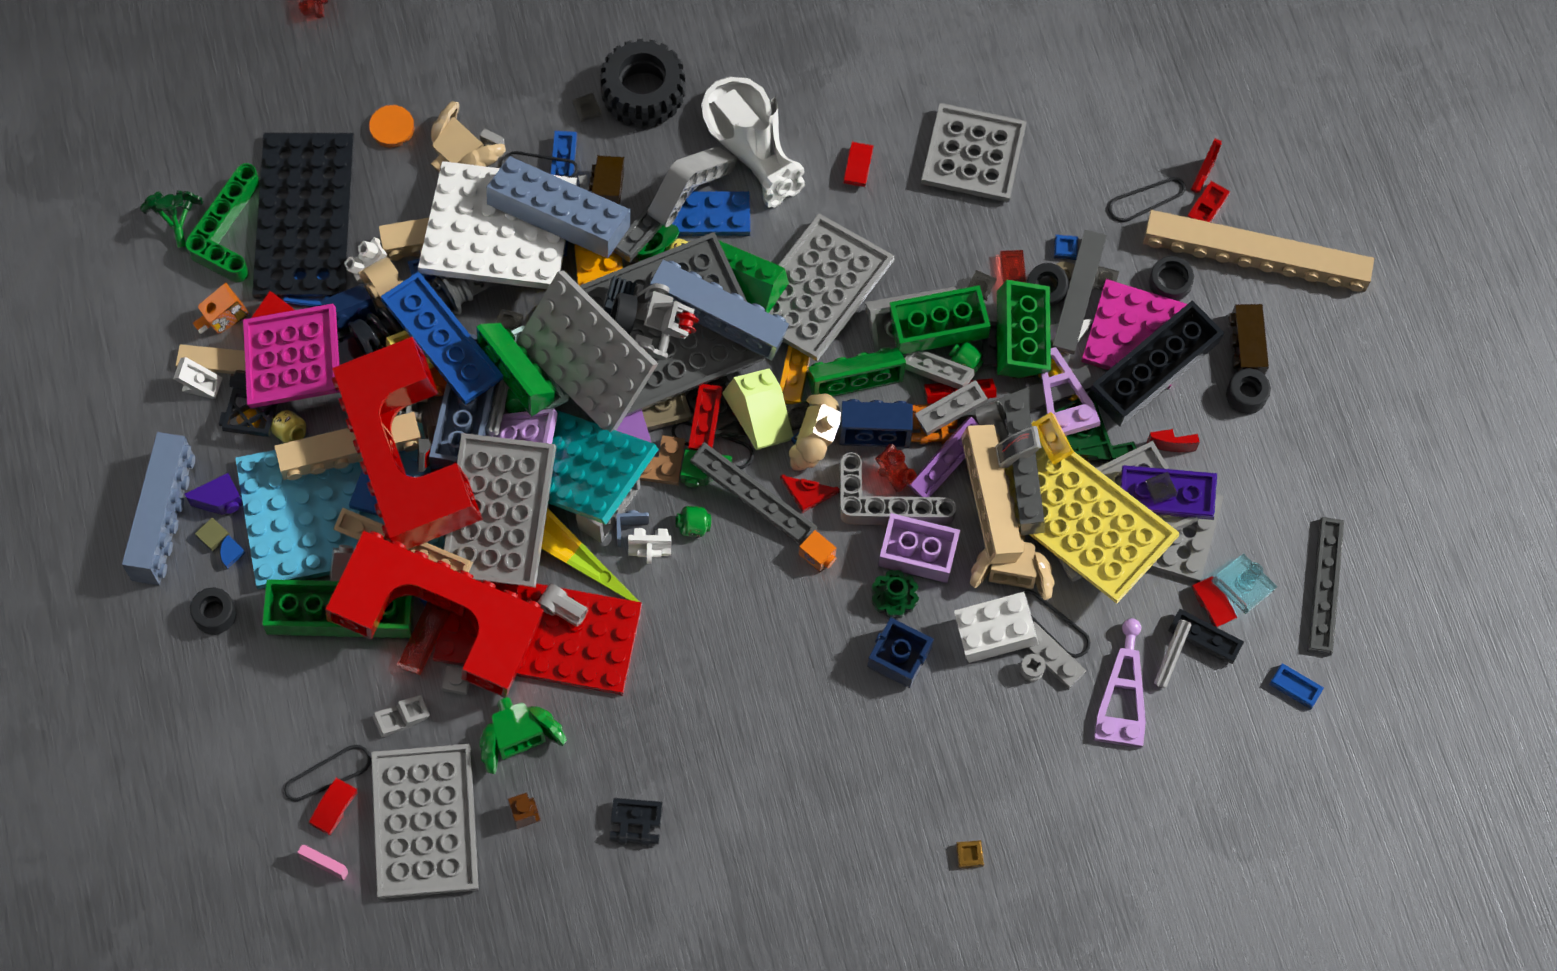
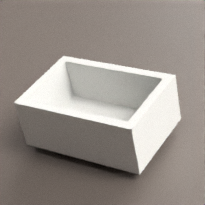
M1024 592L954 611L965 656L969 663L1039 644Z

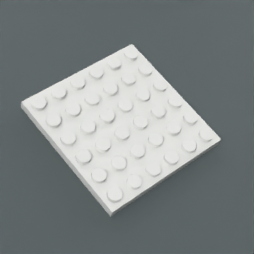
M442 161L418 271L421 274L548 289L557 272L561 270L566 240L487 205L486 187L500 168ZM554 175L577 186V178Z

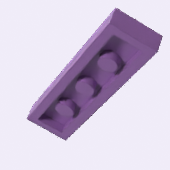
M968 417L909 482L908 486L919 497H931L965 459L961 436L967 426L979 425L972 417Z

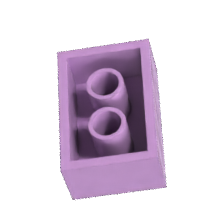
M890 513L878 566L891 570H901L904 573L948 583L960 530Z

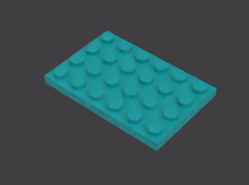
M556 410L558 416L552 444L556 445L548 503L606 525L659 449L654 443L616 430L610 433L608 430H603L596 423Z

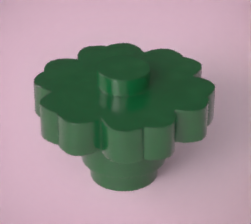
M888 570L885 577L878 576L872 584L871 592L874 595L871 602L877 612L883 613L886 611L888 618H902L905 612H913L918 604L919 597L916 594L918 592V584L912 576L904 577L901 570Z

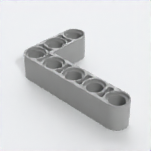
M720 146L676 160L668 170L647 214L664 227H669L676 219L691 188L728 175L734 169L737 158Z
M849 452L841 458L839 471L840 518L844 523L888 525L890 513L896 514L892 511L894 508L903 510L902 514L897 515L942 526L949 525L954 521L957 507L956 503L950 498L862 496V461L860 456ZM854 464L856 468L848 469L845 465ZM848 485H852L856 488V490L848 491L845 489V487ZM852 507L856 509V512L848 513L845 509ZM874 507L879 509L880 512L873 514L869 509ZM919 508H923L927 511V513L919 514L916 510ZM948 509L951 513L944 515L939 510Z

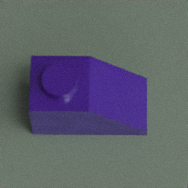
M229 473L185 493L190 506L220 515L234 513L243 505Z

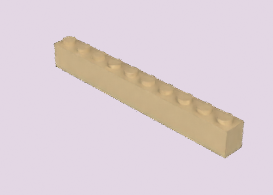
M1155 210L1150 211L1143 244L1153 248L1161 247L1170 249L1175 253L1193 254L1198 258L1207 257L1222 263L1230 262L1241 267L1258 268L1264 272H1277L1286 277H1300L1309 282H1323L1332 287H1346L1356 292H1366L1371 282L1374 264L1373 257Z

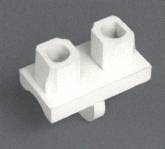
M375 237L370 242L363 241L358 246L359 255L356 258L349 257L344 262L347 270L354 274L357 282L363 283L358 274L359 271L387 256V253L380 245V240Z
M634 528L632 535H628V556L647 557V564H652V557L671 556V536H669L668 530L658 528L655 530V535H646V530L643 528Z

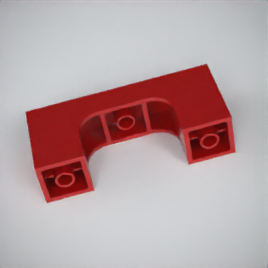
M409 337L332 368L335 376L332 377V382L336 391L339 390L342 396L339 398V403L342 410L348 414L349 418L346 419L348 429L356 437L353 440V444L357 453H361L363 461H360V465L364 474H368L370 482L367 483L368 489L378 502L374 506L379 518L382 517L385 525L382 526V530L386 539H390L391 543L398 541L404 544L408 550L483 520L469 479L457 463L421 477H410L405 473L392 435V422L397 413L403 408L438 394L425 354L414 338Z
M363 531L326 607L327 620L372 640L388 605L393 600L406 595L419 597L460 615L473 624L477 638L462 668L461 679L506 698L542 620L544 609L540 608L541 605L532 600L523 601L512 591H500L495 588V584L489 581L482 580L480 582L473 579L474 576L469 572L463 570L457 572L450 569L451 566L446 562L440 560L434 562L428 559L429 556L421 551H409L404 544L398 541L391 543L384 540V536L375 531H370V533Z

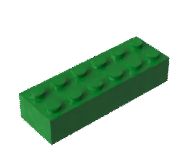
M266 580L262 626L267 635L364 637L327 620L326 607L339 581ZM406 595L393 600L388 605L373 637L412 638L415 596Z

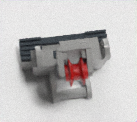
M614 275L610 279L603 310L609 315L611 314L617 293L637 296L638 302L635 319L644 320L643 325L662 331L658 349L651 345L653 339L639 334L632 336L651 357L667 360L668 353L666 352L671 336L685 339L691 333H696V329L692 326L698 323L699 320L694 315V309L677 301L673 302L674 297L667 295L670 290L668 286L654 283L643 290L644 285H636L635 282L632 283L631 281H626V279H621V277L617 278ZM675 317L679 319V323L674 321Z

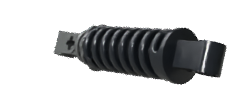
M438 276L429 285L453 314H460L462 303L472 301L474 295L497 283L479 281L476 284L474 282L476 280L453 277L446 279L444 276ZM384 307L377 309V316L373 313H368L366 315V322L362 319L350 321L347 323L350 333L338 339L339 365L354 360L361 355L364 356L384 348L382 341H385L389 336L405 331L392 313Z

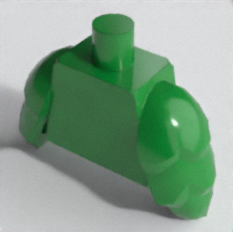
M503 698L497 702L499 712L492 715L493 722L487 724L481 734V761L485 764L488 773L496 774L499 751L504 760L545 743L544 736L560 746H563L567 739L561 724L554 719L549 711L537 706L527 708L524 703H518L513 706L510 698Z

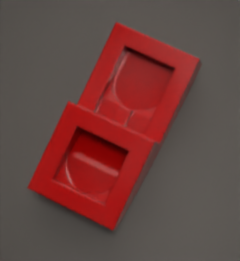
M857 142L851 143L844 184L866 187L874 145Z
M1210 181L1188 214V217L1212 222L1229 196L1230 191Z
M1173 429L1150 432L1147 443L1153 441L1157 449L1169 452H1193L1197 450L1200 443L1198 434L1175 437Z
M1214 576L1191 586L1200 606L1205 608L1213 626L1219 627L1238 618Z
M335 778L315 809L309 824L330 836L344 817V811L356 796L357 789Z

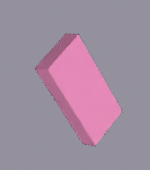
M301 845L297 852L301 859L342 880H345L348 875L345 865L306 845Z

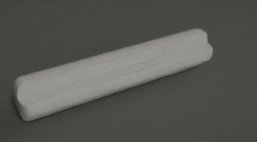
M503 380L498 382L486 427L487 435L497 436L499 434L509 388Z
M1179 620L1154 681V684L1160 688L1165 689L1167 687L1191 627V623L1188 621Z

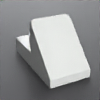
M186 357L180 358L173 378L183 384V392L211 399L216 398L222 381L221 376Z

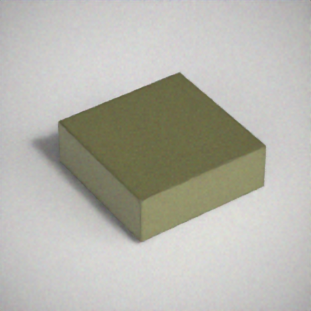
M212 517L195 535L213 552L229 535V532Z

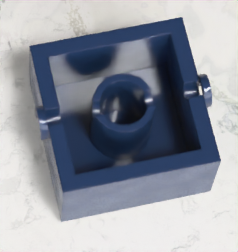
M890 617L882 634L879 633L875 640L876 645L868 658L867 667L911 688L927 659L934 639Z

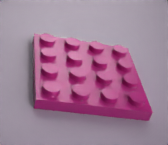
M1106 279L1081 362L1106 370L1111 369L1187 304Z
M334 304L243 320L247 405L250 408L340 393L339 390L336 391L332 382V377H335L332 368L339 366L337 318Z

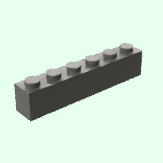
M1027 393L1004 395L1008 437L1032 427ZM1034 453L1029 458L1020 457L1012 464L1021 535L1045 533L1036 454Z

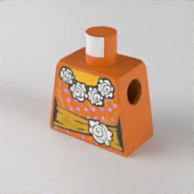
M224 283L198 305L203 316L195 320L193 325L200 334L211 326L219 334L251 314L228 284Z

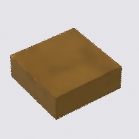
M981 840L956 842L959 868L984 866Z

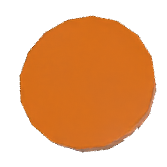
M387 105L379 108L372 115L369 122L370 133L381 146L388 148L399 147L412 138L414 120L410 112L405 108L397 105Z

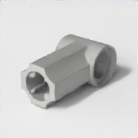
M999 401L976 408V418L979 425H994L996 433L999 434L1000 442L1008 438V430L1005 423L1006 415Z
M552 583L548 585L537 602L541 605L540 608L544 609L545 613L552 616L557 615L576 627L582 623L588 612L587 607L568 597L563 589Z

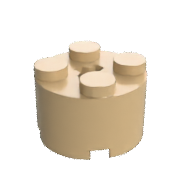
M385 257L359 271L358 274L363 283H367L365 288L370 297L376 299L374 302L377 308L384 307L388 309L381 301V296L402 283L403 280H400L399 273L390 259Z

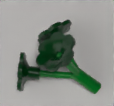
M177 190L176 195L168 194L165 196L158 191L145 199L144 203L140 206V210L144 214L152 210L157 215L159 214L173 229L177 248L186 247L182 227L187 212L191 210L192 205H203V198L189 191ZM182 206L183 211L178 223L176 208ZM163 210L168 212V215L172 217V220L163 212Z

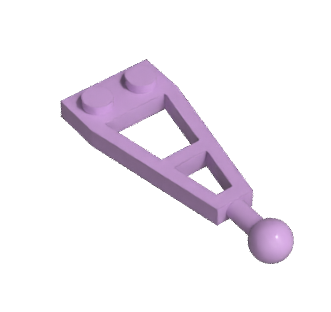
M1056 347L1051 348V359H1054L1062 374L1049 377L1048 372L1041 374L1047 414L1052 412L1055 415L1065 436L1100 426V419L1092 400ZM1069 382L1083 405L1055 413L1051 387Z
M1130 618L1125 620L1122 625V631L1126 635L1125 647L1120 648L1096 717L1094 741L1142 748L1146 719L1139 651L1134 650L1135 637L1141 632V624L1138 620ZM1124 658L1132 659L1133 680L1117 678ZM1114 687L1134 690L1137 721L1105 716Z

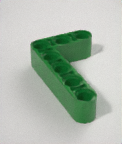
M249 163L241 164L235 170L186 240V248L194 262L236 283L245 281L249 275L245 260L241 255L220 245L219 242L260 184L255 167ZM239 193L238 196L232 197L233 194ZM222 211H227L225 214H219ZM209 229H214L212 232H206ZM202 246L201 249L194 250L196 247ZM221 256L219 260H213L215 257ZM237 266H240V267H241V268L238 269V270H232L234 267H237Z

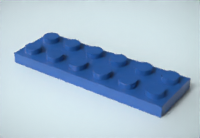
M419 271L381 296V301L408 335L414 338L425 356L465 405L503 380L502 373Z

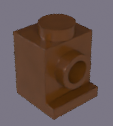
M527 792L508 798L517 829L541 821L533 797L528 798Z

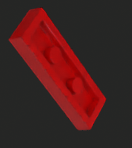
M993 378L976 380L988 399L997 398ZM943 383L924 384L927 404H933L959 390Z
M708 384L699 386L688 449L698 451L704 442L713 448L723 391L722 386Z

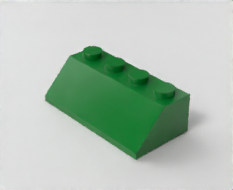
M718 240L746 301L750 304L755 303L762 306L765 312L769 313L789 284L785 268Z
M1006 280L997 290V375L1021 378L1050 372V286Z
M980 285L889 303L893 335L896 347L901 354L989 338L991 325Z
M501 323L480 324L476 326L478 345L502 373L503 381L531 417L555 403L554 393L556 390L549 380L545 381L541 376V369L536 363H531L528 359L527 351L522 345H517L515 336L509 328L505 329Z
M887 347L875 353L863 352L856 355V357L847 359L840 357L833 362L814 363L807 368V379L812 395L826 393L835 397L903 382L906 361L898 348L891 349Z

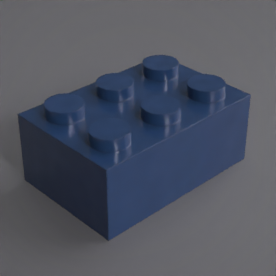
M857 399L842 401L840 445L910 447L913 430V404L905 401H895L894 403H884L881 400L860 402Z

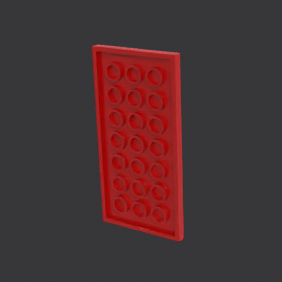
M491 582L496 585V589L503 592L505 590L512 591L518 595L519 599L526 602L527 600L538 602L548 585L537 583L535 588ZM561 588L567 593L568 597L588 608L584 620L576 627L557 615L552 616L543 611L540 625L516 676L623 695L642 602ZM444 609L433 660L464 666L477 638L473 624L466 618Z

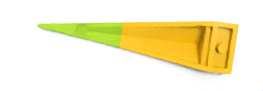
M547 508L541 549L628 600L639 602Z

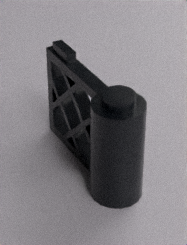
M236 370L235 374H231L229 386L233 389L226 412H221L218 424L222 426V431L269 437L278 404H272L263 411L260 407H255L258 414L248 419L243 412L250 409V407L245 404L239 408L235 403L237 397L247 398L246 371ZM238 415L244 420L239 425L230 424V420ZM263 418L266 426L265 429L255 428L252 423Z

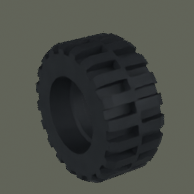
M637 39V42H631V40L624 42V46L618 45L615 47L613 54L609 53L605 58V62L602 63L600 74L602 100L605 102L608 112H612L613 117L617 120L623 119L624 124L631 125L633 123L636 127H642V125L647 124L649 127L655 126L656 122L662 124L667 121L668 116L673 117L677 113V109L682 106L683 98L685 97V70H683V63L681 59L677 58V53L674 50L668 51L667 45L663 43L659 45L656 40L649 39V42L644 39ZM640 72L654 74L663 81L660 88L647 94H637L623 86V82L629 76Z

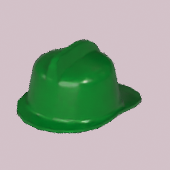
M671 224L669 227L662 226L636 255L639 262L665 252L666 247L677 239L679 228L674 224Z

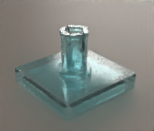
M1244 553L1212 579V582L1245 615L1278 587L1263 573L1262 566L1259 563L1252 562Z

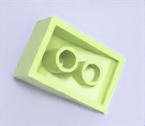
M770 368L734 377L722 394L754 448L758 450L791 441L793 433L782 389Z

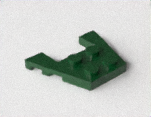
M1091 397L1090 399L1100 419V426L1066 436L1073 451L1084 459L1110 462L1137 449L1134 441L1111 445L1098 409L1099 405ZM1077 398L1071 403L1055 411V413L1083 404L1080 401V399Z

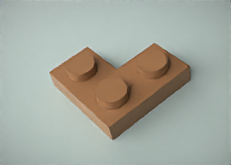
M662 435L659 457L652 458L641 474L640 480L679 486L685 438Z

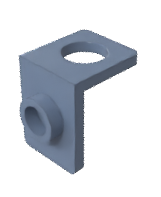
M630 510L625 513L616 514L618 547H621V525L649 524V513H639L638 511Z

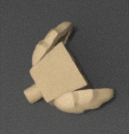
M450 102L445 109L441 110L438 119L432 125V146L439 156L431 165L438 173H440L442 161L486 167L496 163L497 159L506 151L504 144L484 146L457 120L459 102Z
M829 394L811 395L806 400L813 406L807 408L796 444L789 450L790 467L795 471L814 468L825 457L827 447L834 440L842 414L839 412L838 402Z
M1019 532L1020 539L1024 541V552L1017 562L989 564L985 548L979 553L975 564L971 568L970 584L974 588H977L990 573L988 582L1033 589L1035 584L1044 600L1052 598L1054 579L1051 564L1042 553L1035 551L1034 544L1025 542V535H1021V532Z

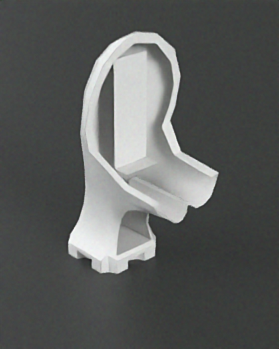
M728 77L716 81L706 91L703 98V119L715 139L752 170L762 185L763 202L768 208H775L787 196L791 195L793 197L800 193V190L805 186V181L801 177L804 174L802 165L787 158L782 152L779 142L776 98L774 97L771 100L770 106V100L763 87L749 78Z

